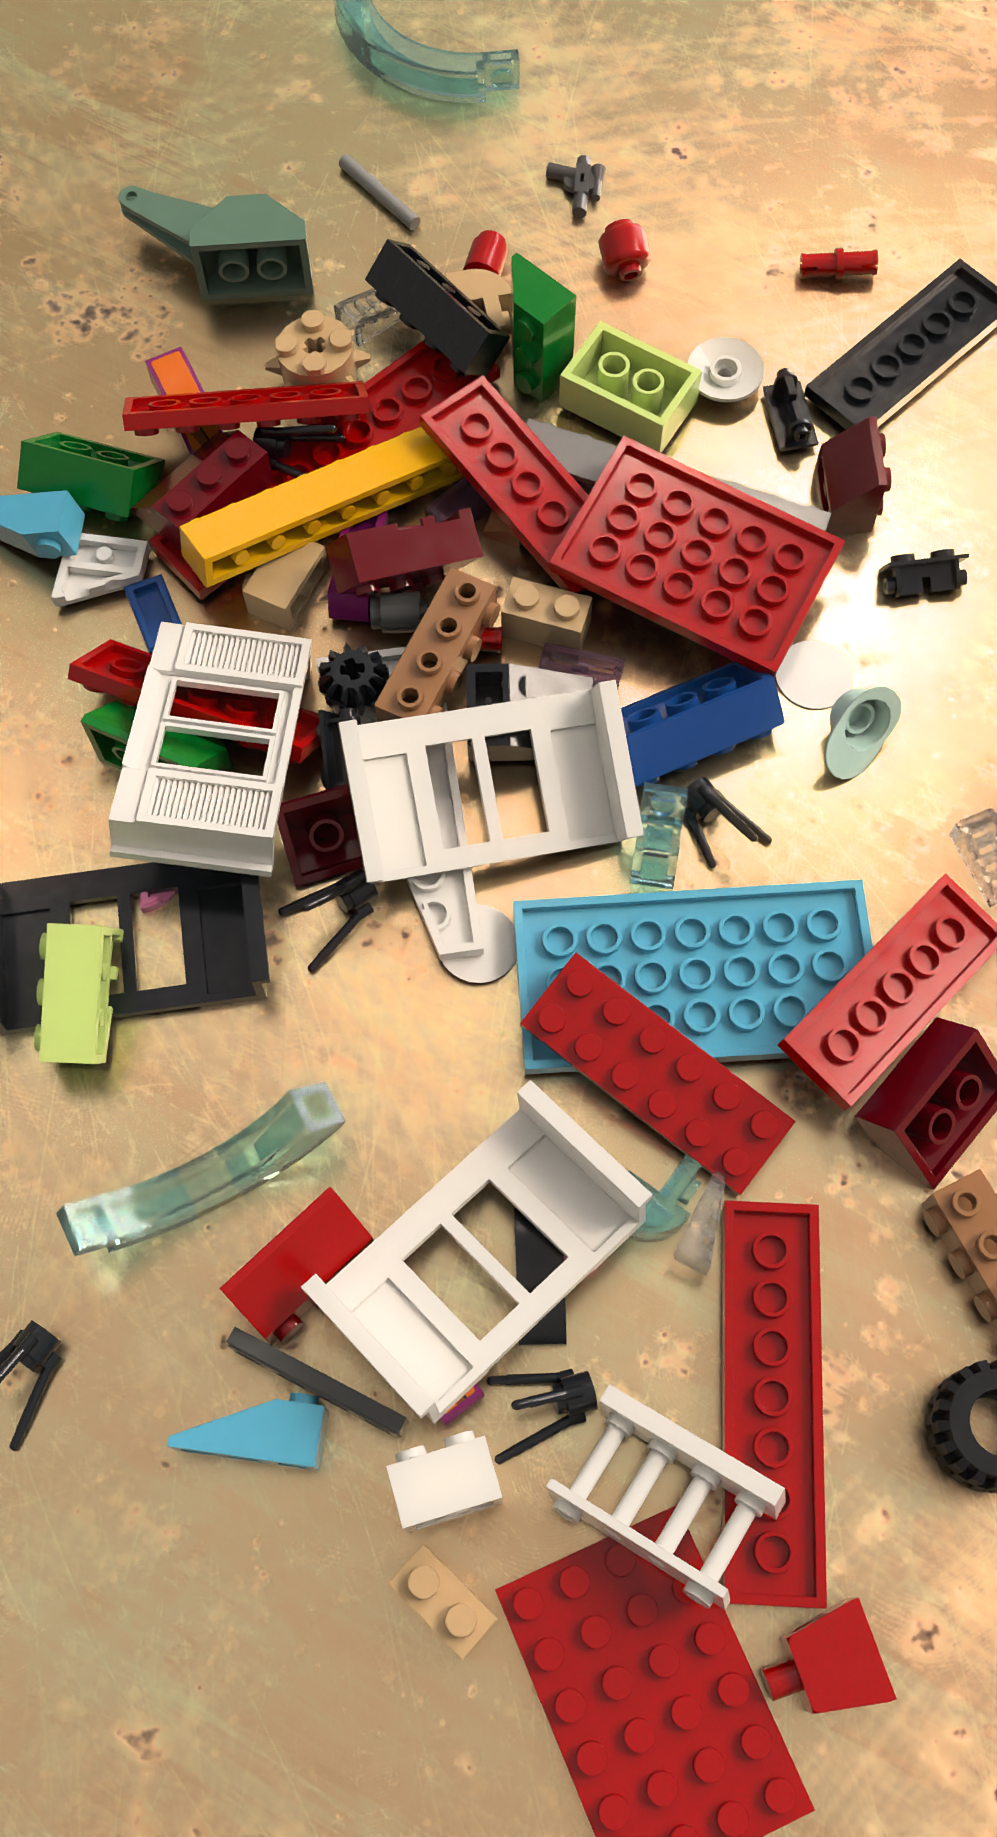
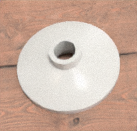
M716 337L706 340L692 351L688 359V364L702 370L699 393L714 401L736 402L746 399L758 390L763 381L765 367L761 355L752 345L737 338Z

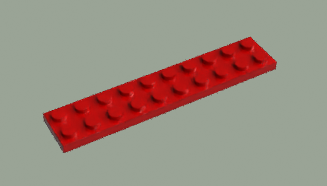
M423 340L364 383L369 397L370 413L361 414V419L356 421H338L337 416L321 417V422L308 424L335 425L337 431L329 434H343L345 436L343 442H292L290 456L282 458L280 462L305 473H310L332 464L336 460L344 459L366 450L370 446L378 445L400 436L404 432L421 427L419 425L420 415L481 376L469 375L464 377L458 374L449 366L450 360L443 353L434 351ZM494 363L485 377L491 384L500 378V367L496 363ZM271 470L273 482L266 489L276 487L295 478L280 471ZM160 534L148 540L151 550L200 600L229 580H224L206 588L184 559L179 549Z

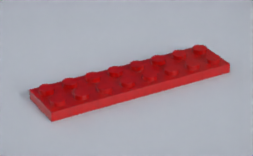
M725 1200L722 1204V1451L784 1487L786 1500L776 1520L765 1513L761 1517L755 1516L722 1575V1586L726 1587L729 1591V1604L827 1609L819 1205L728 1200ZM722 1488V1531L737 1506L734 1501L736 1495Z

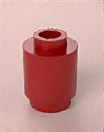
M482 231L472 242L463 270L483 269L501 276L508 255L505 238L496 231Z

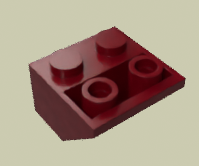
M867 417L822 443L815 465V475L820 509L832 513L826 531L830 534L872 532L877 516H881L883 513V497L885 492H890L892 473L890 467L884 466L883 458L886 453V437L884 433H879L877 417Z

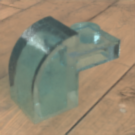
M644 782L640 808L644 835L636 837L630 883L673 889L688 788Z
M686 1154L660 1191L630 1170H627L653 1194V1198L646 1204V1221L629 1238L640 1242H659L674 1236L686 1225L691 1214L679 1206L678 1202L687 1206L702 1183L696 1179L701 1164Z

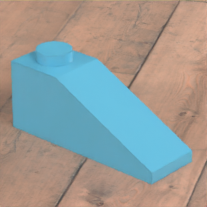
M67 490L0 496L1 541L40 558L55 559L59 556L77 555L85 514Z
M290 1393L289 1401L274 1399L170 1435L167 1447L182 1452L319 1471L329 1410L325 1406L318 1405V1396Z

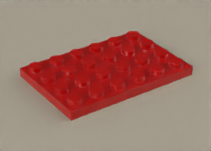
M623 436L549 561L548 570L743 666L775 677L839 556L845 540L631 438Z
M677 1505L632 1525L630 1528L655 1543ZM687 1529L673 1555L700 1571L704 1562L689 1529ZM611 1537L602 1539L495 1589L595 1837H763L815 1811L726 1611L712 1603L710 1609L696 1603L682 1591L685 1584Z

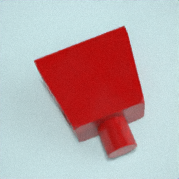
M859 1597L842 1600L781 1636L780 1640L787 1660L761 1669L766 1689L772 1701L799 1692L806 1712L812 1714L897 1700Z

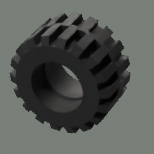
M983 1360L953 1373L952 1376L945 1379L938 1386L940 1390L931 1396L928 1406L932 1407V1413L925 1416V1426L932 1427L933 1435L927 1437L929 1447H937L940 1456L935 1459L941 1468L948 1466L952 1470L951 1478L958 1483L968 1482L969 1488L976 1491L989 1490L990 1493H997V1455L988 1452L977 1442L970 1426L971 1409L977 1399L987 1397L997 1401V1360L991 1363Z

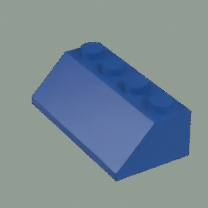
M735 661L621 708L634 783L637 787L652 785L660 779L659 776L673 770L683 771L690 769L697 764V760L709 755L728 753L735 748V744L747 739L764 738L772 733V729L786 724L774 677L765 672H756Z

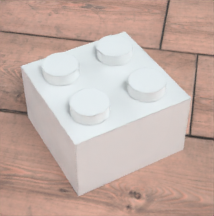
M466 1431L445 1438L446 1448L427 1453L424 1446H418L395 1454L397 1463L388 1465L386 1468L403 1530L407 1533L414 1532L503 1504V1497L485 1436L475 1438L473 1431Z

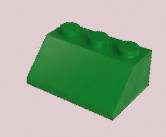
M515 253L511 257L513 382L523 393L532 395L542 403L560 387V375L573 358L576 295L523 256Z
M53 432L21 441L17 489L32 493L67 490L82 511L96 509L105 512V517L108 519L128 521L129 517L135 516L131 508L156 486L164 469L165 459L61 432Z
M115 700L84 714L80 722L99 761L122 770V761L136 713V706H127ZM165 732L158 763L226 772L232 771L233 765L228 749L218 739L207 736L202 738L197 735L177 732Z

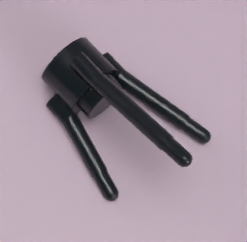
M335 425L257 427L253 435V441L268 452L271 470H277L297 478L307 473L280 462L282 458L290 456L292 442H343L345 436L343 434H329L337 431Z
M699 778L691 783L681 794L680 799L687 807L682 811L681 815L690 825L710 868H715L717 864L698 822L699 819H703L704 822L708 823L722 814L751 842H756L760 838L765 844L772 843V838L727 800L708 778Z
M359 868L336 883L278 909V914L284 916L301 908L304 911H309L335 899L344 912L347 913L352 909L355 911L354 915L308 965L310 972L316 971L358 923L374 912L370 903L377 899L379 895L374 884L366 883L365 872Z
M33 1320L29 1322L24 1330L20 1329L13 1340L0 1351V1383L19 1362L32 1372L35 1371L39 1364L42 1366V1370L9 1447L12 1451L19 1448L49 1378L62 1360L60 1356L54 1353L62 1342Z
M568 1369L556 1373L489 1376L487 1383L491 1386L554 1384L550 1386L551 1392L514 1400L511 1407L514 1410L554 1403L558 1415L566 1413L565 1417L497 1454L494 1459L495 1462L502 1464L566 1428L586 1422L585 1413L597 1410L598 1408L596 1393L589 1372L584 1371L574 1374L573 1369Z

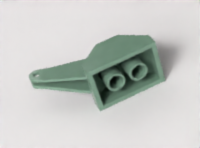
M128 186L120 191L118 199L123 215L194 265L202 301L314 293L313 272L305 221L267 194L227 196L213 208L154 193L137 186Z

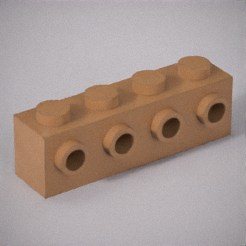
M450 567L374 705L378 722L445 712L443 706L449 695L454 697L461 687L464 676L462 671L468 661L473 662L482 645L480 637L486 626L492 628L498 618L501 606L497 603L495 585Z
M978 1169L932 1193L922 1203L925 1209L923 1216L931 1232L937 1237L941 1236L950 1251L948 1258L956 1274L962 1279L966 1278L975 1292L974 1303L977 1310L987 1322L992 1321L997 1329V1195L982 1170Z

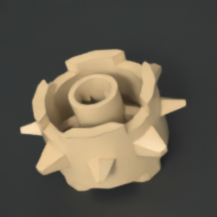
M308 310L302 314L301 318L287 325L281 334L275 339L277 356L265 363V370L281 375L284 386L357 381L358 368L370 362L371 356L370 353L354 348L352 339L356 331L354 328L348 329L341 321L330 316H324L319 310Z

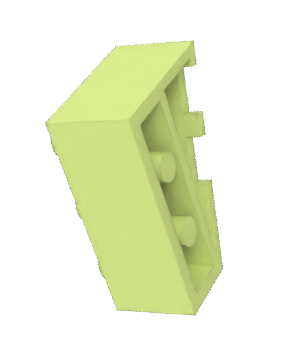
M47 923V933L41 935L39 944L40 958L45 960L44 978L39 980L36 993L37 1003L39 1006H42L41 1024H37L34 1032V1048L36 1051H39V1062L106 1063L113 1013L112 1006H108L110 982H117L119 970L117 966H111L113 943H122L123 929L100 925Z

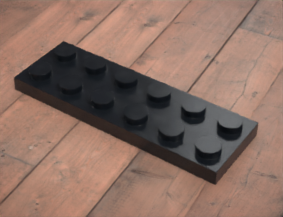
M958 259L808 383L804 392L805 397L846 430L867 417H877L879 427L997 327V286L962 259Z

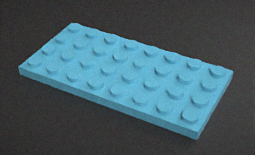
M862 879L513 901L521 1021L575 952H577L718 1062L789 1058L777 1044L873 947ZM522 1028L525 1075L577 1071Z

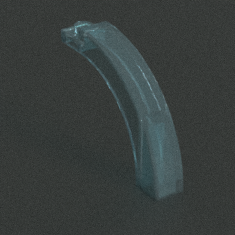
M333 0L337 25L349 50L370 72L401 90L425 98L446 102L486 103V92L519 89L520 59L518 49L474 53L436 49L418 43L395 30L378 13L372 0Z
M326 1082L292 1089L256 1121L208 1152L143 1182L106 1194L65 1204L56 1215L74 1256L106 1247L109 1253L129 1247L194 1221L261 1186L316 1149L333 1135L346 1120Z

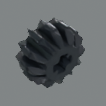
M345 643L343 653L341 654L330 650L328 655L329 662L320 663L319 691L322 695H325L326 704L330 708L338 705L340 709L356 708L358 714L363 716L365 712L364 706L368 705L375 708L374 705L390 677L389 669L386 667V664H383L382 656L378 651L368 654V648L364 643L356 651L351 650L347 643Z

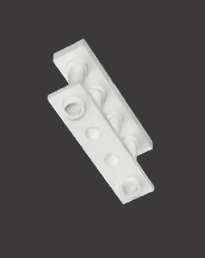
M609 1384L599 1400L603 1414L606 1417L605 1423L607 1428L569 1489L552 1478L546 1485L552 1501H554L553 1510L576 1525L580 1519L584 1520L685 1584L682 1591L701 1606L710 1609L712 1603L726 1610L730 1603L729 1591L718 1582L755 1516L761 1517L765 1513L775 1520L777 1519L786 1502L785 1488ZM634 1434L649 1443L647 1449L650 1452L611 1516L586 1499L624 1437L630 1438ZM676 1459L692 1469L690 1475L693 1479L654 1543L629 1526L667 1463L673 1464ZM718 1486H721L736 1495L734 1501L737 1506L699 1571L673 1555L709 1491L711 1489L717 1490Z

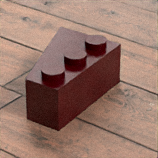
M471 508L458 510L455 515L442 522L436 523L434 515L421 518V525L397 527V523L349 532L332 541L325 547L338 595L355 592L356 598H364L379 593L380 588L389 587L390 593L411 589L414 587V583L422 582L424 588L441 585L450 567L458 570L483 557Z

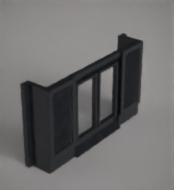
M150 862L0 883L1 1036L35 1031L37 1024H41L42 1006H39L37 1003L36 993L39 980L44 978L45 960H41L39 954L40 938L43 933H47V923L72 924L71 905L117 899L119 929L124 930L123 941L120 943L124 993L109 995L108 1006L113 1008L112 1019L267 998L266 983L271 982L260 878L257 875ZM178 890L186 984L139 991L132 896H139L141 892L147 891L149 894Z

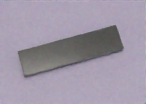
M234 1327L226 1341L228 1343L227 1346L235 1353L397 1439L399 1437L402 1438L409 1421L407 1417L237 1327Z

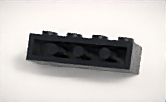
M386 240L365 278L376 290L375 296L377 299L400 312L399 319L408 327L419 330L425 336V344L434 351L443 353L450 360L449 366L455 372L464 377L469 375H484L486 377L510 339V336L413 246L399 241Z

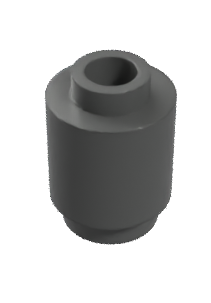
M420 591L381 592L380 596H371V629H381L382 634L414 633L429 607V600H421Z

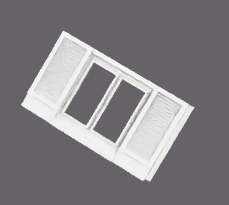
M161 622L150 665L148 664L122 761L121 774L108 818L111 837L110 857L265 877L272 876L274 836L305 679H310L312 670V639L186 622V625ZM177 686L278 699L273 728L266 729L170 716ZM165 732L268 744L263 776L158 763Z
M616 680L599 682L589 690L357 725V720L338 723L366 883L377 884L623 842L633 837L644 835ZM529 730L547 832L503 839L485 737ZM471 740L489 842L443 849L425 747Z
M531 1080L517 1091L519 1110L335 1277L325 1284L315 1273L301 1286L309 1298L421 1419L426 1415L434 1424L592 1270H595L646 1221V1204L653 1198V1194ZM488 1183L497 1188L567 1257L531 1293L453 1216ZM440 1227L518 1304L481 1341L475 1337L404 1262Z

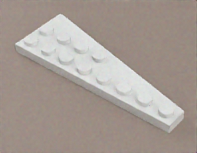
M406 647L368 651V654L378 651L382 656L383 664H386L391 676ZM328 657L316 658L319 677L320 663L329 662ZM445 702V704H444V706H443V708L445 709V712L447 711L446 702ZM339 705L333 707L336 714H339ZM368 705L364 706L365 712L363 716L356 711V716L361 717V724L378 722L375 708ZM452 743L427 746L425 748L443 849L466 846L468 843ZM471 867L406 878L440 961L484 955Z

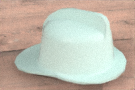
M874 686L869 689L861 687L843 693L836 700L829 716L831 733L826 742L824 755L826 766L833 776L840 779L854 778L864 772L873 761L900 719L902 712L901 699L895 690L887 686Z

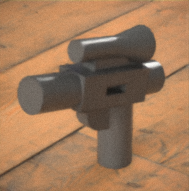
M581 155L577 159L576 168L549 162L546 169V177L564 181V189L574 193L572 215L576 218H583L587 214L589 194H592L591 199L593 201H599L601 198L602 180L606 167L599 163L591 167V158L587 155Z

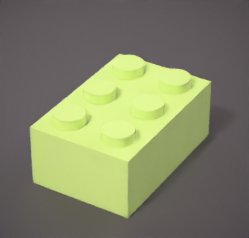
M600 321L560 375L559 406L621 437L626 436L662 453L698 401L702 370Z

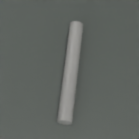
M345 154L340 158L339 166L410 230H415L419 226L420 217L350 155Z

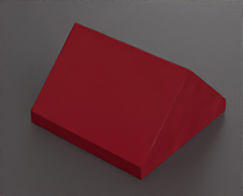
M349 783L281 802L277 824L296 887L363 868Z

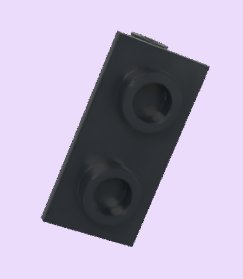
M783 368L777 372L774 385H767L762 388L780 451L818 446L819 442L801 381H798L797 374L792 372L790 368Z
M941 549L930 552V558L915 559V553L891 556L890 562L878 569V573L889 572V578H884L883 581L885 594H892L894 598L924 593L922 578H928L929 593L959 590L960 586L967 585L968 581L966 569H960L959 563L968 559L969 553L955 555V549Z
M355 708L340 709L339 714L318 710L319 724L317 725L316 734L318 742L322 747L323 756L320 776L326 790L348 784L338 723L357 720V725H361V717L356 716Z

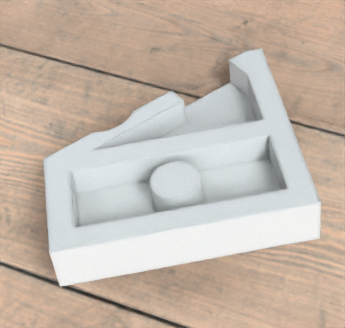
M81 533L77 555L62 556L51 595L54 605L58 607L123 590L125 586L142 581L151 551L148 541Z

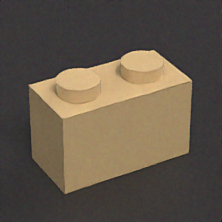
M311 542L304 547L259 565L254 573L250 572L242 586V594L248 613L291 631L329 570L325 546Z
M513 577L501 610L502 636L580 656L591 623L593 597Z
M424 1544L388 1582V1585L462 1660L498 1620Z

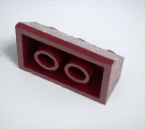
M239 430L216 433L131 508L132 513L181 551L179 526L195 518H200L225 508L229 504L237 503L259 494L273 482L268 452Z
M936 1017L858 1111L855 1118L878 1149L926 1187L934 1190L997 1111V1060L978 1029Z

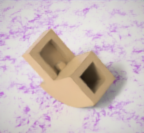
M468 269L446 273V278L502 330L508 335L511 334V287L505 279L494 272L483 269ZM506 345L503 348L502 352H506Z

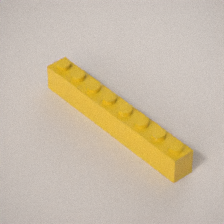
M419 427L179 526L181 553L204 586L208 588L465 477L424 429Z

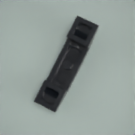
M514 1206L516 1280L531 1293L564 1262V1255ZM565 1297L519 1340V1347L567 1344Z

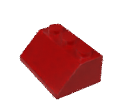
M328 1187L219 1289L271 1346L278 1339L281 1343H284L302 1327L303 1322L300 1318L313 1306L320 1309L302 1290L301 1286L315 1273L327 1284L367 1248L374 1239L331 1187Z

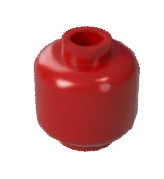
M620 219L606 226L605 232L598 241L605 272L612 277H620L621 281L637 279L641 276L642 270L651 261L645 229L639 224L633 223L630 219Z

